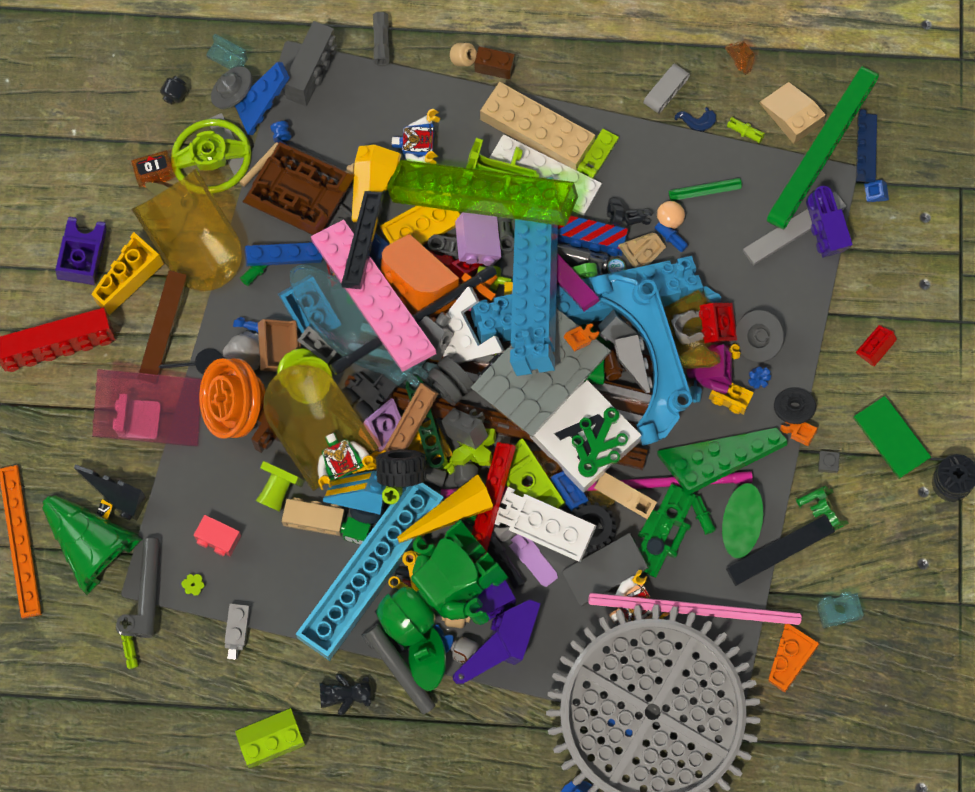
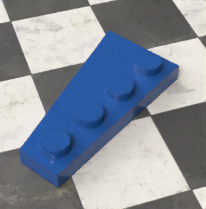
M277 62L250 88L247 95L235 105L248 135L255 133V127L264 119L265 111L271 108L274 97L280 94L289 80V75L283 62Z

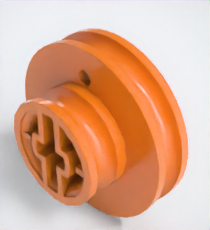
M222 358L213 361L206 369L202 377L199 393L200 410L205 425L218 438H241L253 429L259 412L266 404V391L261 379L256 376L252 367L246 361L238 358Z

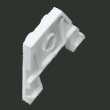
M467 287L446 313L451 317L446 327L453 332V336L443 357L447 356L457 364L489 357L494 354H501L505 351L497 336H493L481 345L464 314V312L480 302L472 287Z

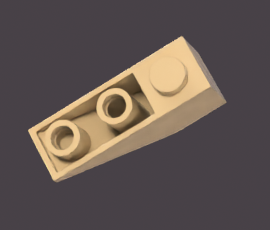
M606 472L594 486V489L648 519L657 504L656 501Z

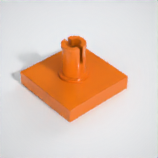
M464 273L461 277V283L463 284L472 277ZM496 275L473 288L479 301L487 300V303L494 302L496 294L490 291L489 288L497 280L498 277Z

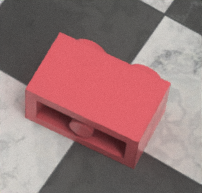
M204 515L194 533V537L198 545L204 548L210 546L214 548L215 553L221 556L225 554L231 556L241 538V534L239 531Z

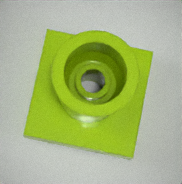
M263 461L260 468L271 475L255 501L280 512L290 483L302 488L305 480Z

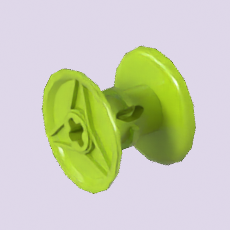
M304 348L294 349L285 354L279 362L277 369L278 381L282 388L288 391L295 400L306 404L317 402L324 398L329 392L333 381L332 371L328 364L310 350Z

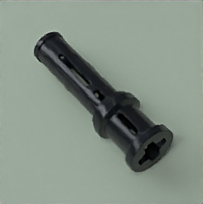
M493 532L488 546V550L491 553L490 556L497 560L514 588L517 589L525 581L505 553V546L500 544L496 538L497 534Z

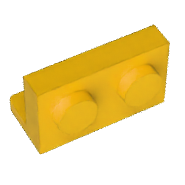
M739 386L741 391H734L733 393L739 394L740 397L738 400H733L730 398L729 393L723 394L712 390L709 399L715 405L726 406L731 412L744 415L754 392Z

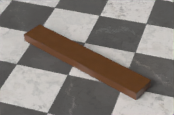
M168 271L137 377L140 381L157 384L161 371L159 365L163 364L188 278L186 274Z

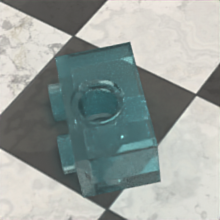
M845 592L840 594L838 598H832V596L824 597L817 604L823 628L861 620L864 616L858 593ZM835 605L843 606L844 612L838 613L835 610Z

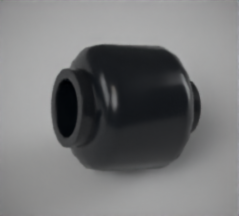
M176 76L167 78L160 89V93L164 96L162 99L171 105L173 102L180 103L187 92L186 82Z

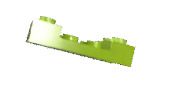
M522 438L515 445L516 448L506 485L515 489L514 494L523 497L526 494L561 509L566 503ZM527 476L533 478V483L529 487L523 485V479Z

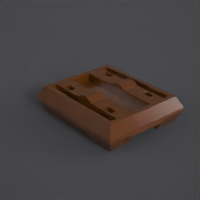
M279 141L242 202L314 235L324 230L355 175ZM284 156L299 162V166H296L294 161L292 160L287 162V158H285ZM317 170L338 180L339 183L336 184L333 179L326 180L327 177L324 175L320 177ZM269 196L272 198L273 202L267 200ZM309 215L312 216L313 221L308 219L307 217Z

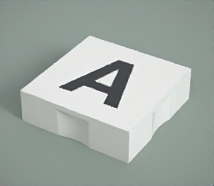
M588 380L564 402L533 437L530 436L548 457L559 464L564 473L583 493L601 478L612 465L611 463L598 468L597 473L589 478L583 477L578 471V464L581 460L576 448L572 446V438L580 435L584 440L583 448L587 456L591 452L585 433L579 426L580 420L583 418L591 420V429L596 439L604 423V411L609 407H613ZM609 412L608 416L612 418L615 416V413ZM620 413L619 420L611 425L604 442L615 439L618 434L624 433L628 437L627 444L599 453L596 460L607 457L611 451H617L621 459L640 442L641 434ZM583 422L582 426L588 427L589 423ZM624 437L618 438V441L621 443L626 441ZM576 439L574 440V443L576 445L581 444V440ZM614 454L610 456L612 460H617L618 458ZM586 464L584 466L586 470H590L592 468L589 464Z

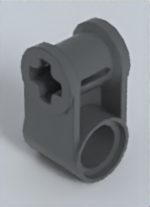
M433 235L429 238V251L440 256L449 255L453 257L454 261L459 259L457 238ZM437 243L441 247L433 248L431 245Z

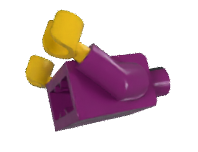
M713 344L697 354L695 366L687 368L689 379L696 378L703 387L723 394L729 393L731 399L738 400L740 395L733 392H740L741 388L738 385L730 388L729 385H732V359H739L741 355L739 345L733 344L729 348L724 344Z

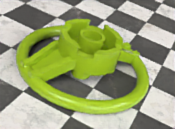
M206 119L190 125L178 136L171 152V165L176 178L188 189L203 194L219 193L233 187L244 177L251 162V146L245 133L235 124L222 119ZM209 126L229 129L241 140L223 139L222 136L214 131H203L196 135L197 137L192 143L190 142L189 146L180 151L183 142L189 135ZM244 158L235 176L227 182L216 186L197 185L189 181L181 171L182 168L194 165L199 170H215L225 166L227 159Z

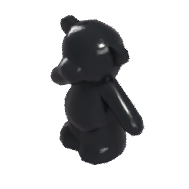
M337 673L336 679L339 682L338 684L319 683L321 708L343 703L338 710V714L342 716L348 711L353 701L363 703L365 706L371 705L373 690L368 677H364L362 681L352 685L343 674Z

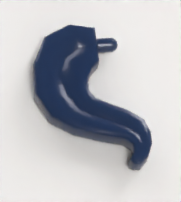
M706 107V112L699 119H695L685 111L678 112L674 119L677 121L680 118L692 130L704 132L716 123V114L713 110L709 111V108Z

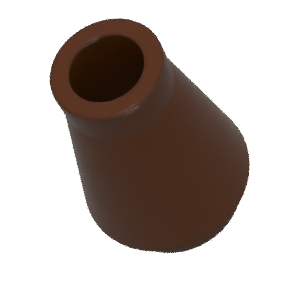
M611 350V353L604 359V376L608 380H616L622 376L623 370L615 356V352Z

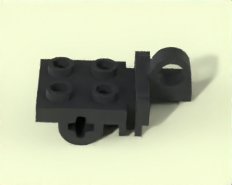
M384 370L375 382L363 371H360L353 376L355 379H351L349 385L343 388L335 397V402L330 409L356 433L360 432L365 419L383 405L382 402L388 401L392 396V392L400 384V381L396 379V376L390 370Z

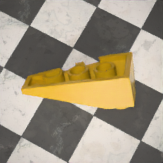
M377 145L358 147L354 166L353 222H357L364 191L383 192L388 189L389 185L387 183L391 176H395L398 171L401 158L400 153Z

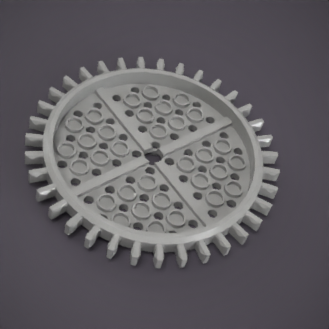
M655 604L652 607V619H643L642 610L638 605L634 606L633 611L635 621L626 622L621 609L616 611V617L619 621V625L610 628L607 620L604 617L600 618L599 623L604 629V633L598 637L594 635L591 629L586 627L584 633L591 640V643L586 648H583L574 640L570 643L572 648L579 652L575 662L566 656H561L559 659L563 664L571 668L568 675L552 674L553 679L564 683L562 693L556 691H549L547 693L548 697L561 700L559 710L549 709L546 711L547 716H560L561 726L550 728L548 734L556 735L563 733L565 743L556 745L553 751L554 753H561L566 749L569 750L572 758L561 765L563 770L570 769L575 764L581 770V773L574 777L572 783L576 786L585 778H588L593 785L587 792H596L599 788L604 792H641L640 786L642 785L647 786L646 792H711L709 788L717 782L722 789L729 791L731 789L729 784L722 779L724 773L729 770L736 776L741 777L743 774L739 768L732 765L736 755L744 760H750L752 757L748 752L740 750L742 740L757 742L758 739L753 734L744 733L746 723H760V718L746 716V706L760 704V699H745L744 689L752 688L756 685V681L748 680L741 683L738 673L745 671L749 664L741 663L734 667L729 660L739 652L738 646L732 647L728 652L724 653L719 645L727 637L725 632L719 634L714 641L706 636L707 632L711 629L712 622L707 621L704 623L700 631L692 628V623L695 620V613L693 612L689 613L685 624L676 622L677 607L671 608L668 620L659 619V605ZM659 632H663L665 634V637L663 639H659L657 637V634ZM631 639L637 640L635 647L630 645ZM676 642H680L682 644L681 649L678 650L675 648ZM608 646L610 648V652L608 654H605L603 652V647ZM649 649L654 650L655 654L653 657L648 656L647 652ZM694 652L699 653V658L697 660L693 659L692 654ZM622 656L627 658L626 664L620 662ZM667 659H670L672 661V665L670 667H667L665 665V661ZM595 663L600 665L599 671L593 670ZM710 663H716L717 667L715 670L710 669ZM640 666L645 669L643 674H639L637 671ZM687 669L689 671L688 677L682 675L683 670ZM611 674L617 675L618 678L616 681H611ZM656 677L662 678L661 684L655 683ZM701 680H706V687L700 686ZM584 681H588L590 683V687L588 689H585L583 687ZM629 684L635 686L634 691L630 692L627 689ZM674 687H678L680 690L677 695L672 692ZM719 690L724 691V696L721 698L717 695ZM602 691L607 692L606 699L600 697ZM647 694H650L652 696V700L650 702H647L645 700V696ZM692 697H695L697 699V703L695 705H692L690 703V699ZM575 698L580 700L579 706L573 705ZM620 701L625 703L623 709H619L617 706ZM649 704H655L660 709V715L655 720H650L645 715V709ZM663 705H669L670 709L668 712L662 710ZM712 707L714 709L713 715L707 713L708 708ZM591 709L597 710L596 716L590 715ZM636 712L642 713L641 719L635 718ZM681 715L687 716L686 722L680 721ZM728 717L732 720L730 725L725 724V719ZM609 719L615 721L614 726H608L607 722ZM658 722L660 725L659 729H653L652 724ZM699 725L704 726V731L702 733L698 732L697 727ZM586 726L587 733L582 734L580 728ZM627 729L632 730V736L627 737L625 731ZM672 732H675L677 734V738L675 740H672L670 738V734ZM717 735H720L722 737V741L720 743L715 742V737ZM598 737H604L605 742L599 744L597 742ZM643 740H649L650 744L648 747L642 745ZM688 743H694L693 750L687 748ZM616 747L622 748L621 754L615 753ZM661 750L667 751L666 757L660 756ZM706 753H711V760L705 759ZM589 754L595 756L594 761H588L587 757ZM634 757L640 759L639 764H633L632 760ZM679 760H683L685 763L682 768H679L677 765ZM607 764H610L612 766V770L610 772L605 771V766ZM652 767H655L657 769V773L655 775L650 774V769ZM697 770H700L702 772V776L700 778L695 777V772ZM624 775H629L630 780L628 782H623L622 777ZM669 778L674 779L675 782L673 785H669L667 783V780Z

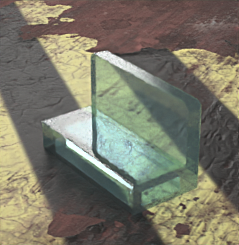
M214 34V43L206 54L207 58L228 69L243 67L248 60L246 50Z

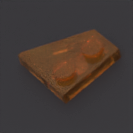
M742 41L726 46L725 50L735 61L737 69L742 70L745 75L751 72L755 54L747 44Z

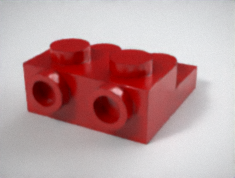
M732 303L700 305L699 317L702 320L703 329L701 333L704 335V343L737 341Z

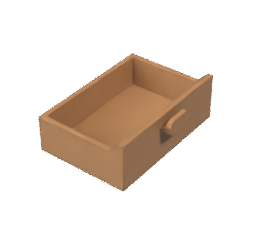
M268 319L258 322L260 370L277 372L279 362L285 354L294 349H301V343L297 341L296 321Z

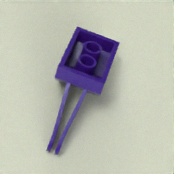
M528 600L497 616L496 619L494 618L490 626V630H493L491 637L453 674V681L459 685L464 684L502 661L513 665L521 662L524 658L541 603Z

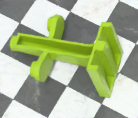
M475 139L461 185H469L474 171L506 177L503 195L511 194L513 183H510L511 179L537 183L540 173H536V170L515 165L516 160L520 161L523 152L520 147H515L511 163L509 164L482 156L480 149L483 140Z

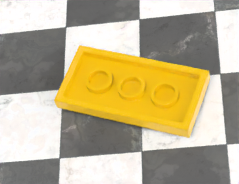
M444 190L380 225V229L389 244L410 234L423 246L428 243L431 236H441L456 227L455 221L460 216V213Z

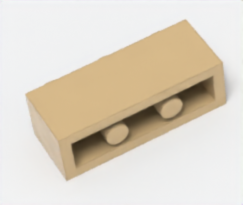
M300 498L286 499L282 524L286 527L341 536L340 531L344 522L345 511L341 509V506L331 504L329 507L322 505L318 501L307 503L303 502V499Z

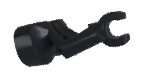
M609 198L607 217H610L611 225L621 226L623 219L628 226L641 222L645 225L651 223L650 219H645L646 215H653L650 209L625 210L619 199Z

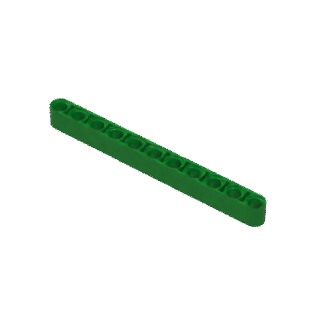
M861 66L767 217L768 223L783 230L787 227L876 84L879 73Z

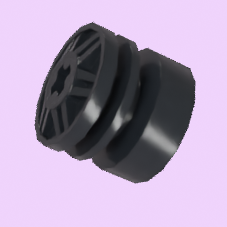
M954 454L942 460L932 476L933 490L938 497L945 501L957 502L970 494L975 487V463L965 455Z

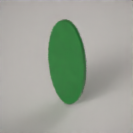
M750 483L742 484L733 492L724 511L722 522L723 542L727 552L734 558H742L753 549L762 528V498L758 489Z
M433 627L423 634L428 639L425 643L421 641L409 648L411 674L417 685L426 691H432L439 686L446 667L444 643L439 633Z

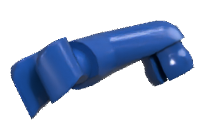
M243 317L234 320L233 327H245L258 333V322H247Z

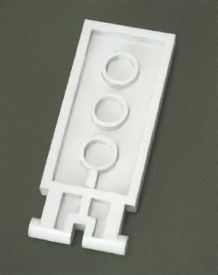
M508 487L501 503L507 505L506 509L499 507L495 524L500 525V523H504L510 526V531L581 562L596 525L526 494L523 497L514 494L515 489Z

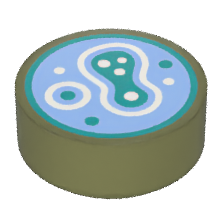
M613 258L607 264L608 274L626 269L624 261L619 258Z

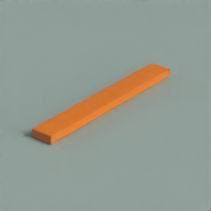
M18 465L0 468V484L21 618L24 619L42 615L22 484Z

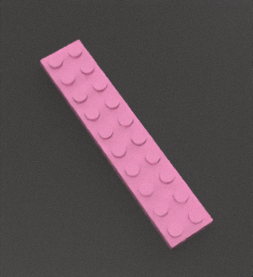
M344 220L311 236L313 244L340 283H342L354 235ZM369 256L362 288H345V290L403 372L435 355L436 349Z

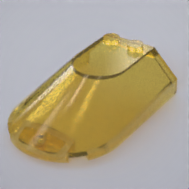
M197 169L192 170L185 178L154 198L132 208L133 213L169 270L188 276L185 284L186 287L199 291L215 290L227 284L237 273L242 259V247L239 237Z
M295 365L279 372L269 383L263 401L266 420L312 491L320 487L317 469L322 450L329 448L325 439L326 436L336 433L339 442L346 439L348 442L355 441L364 447L369 454L379 448L336 382L325 371L313 366Z

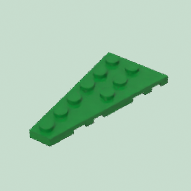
M777 428L659 450L657 451V456L689 495L787 446V439Z

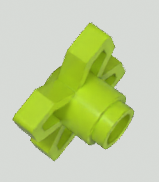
M485 428L488 437L477 449L458 442L462 446L453 451V464L465 465L467 462L472 461L479 464V466H490L492 453L487 447L495 443V429Z

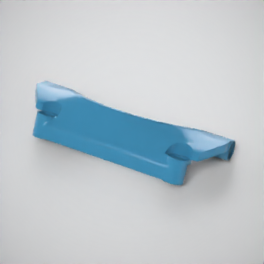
M615 274L594 277L591 279L595 294L599 297V302L615 309L635 326L643 337L651 356L653 366L652 395L643 417L636 425L638 432L641 434L642 445H648L665 439L680 419L678 412L686 410L691 404L692 396L657 285L649 279L642 281L638 285L637 280ZM642 287H649L652 293H644ZM684 397L686 405L679 404L677 398Z

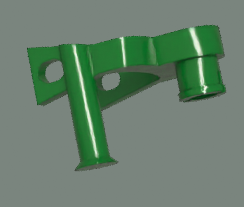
M826 485L799 499L796 498L800 508L802 505L819 498L818 504L811 506L810 509L813 511L812 513L815 518L825 514L834 530L849 524L847 520H839L828 498V495L834 493L833 489H828Z

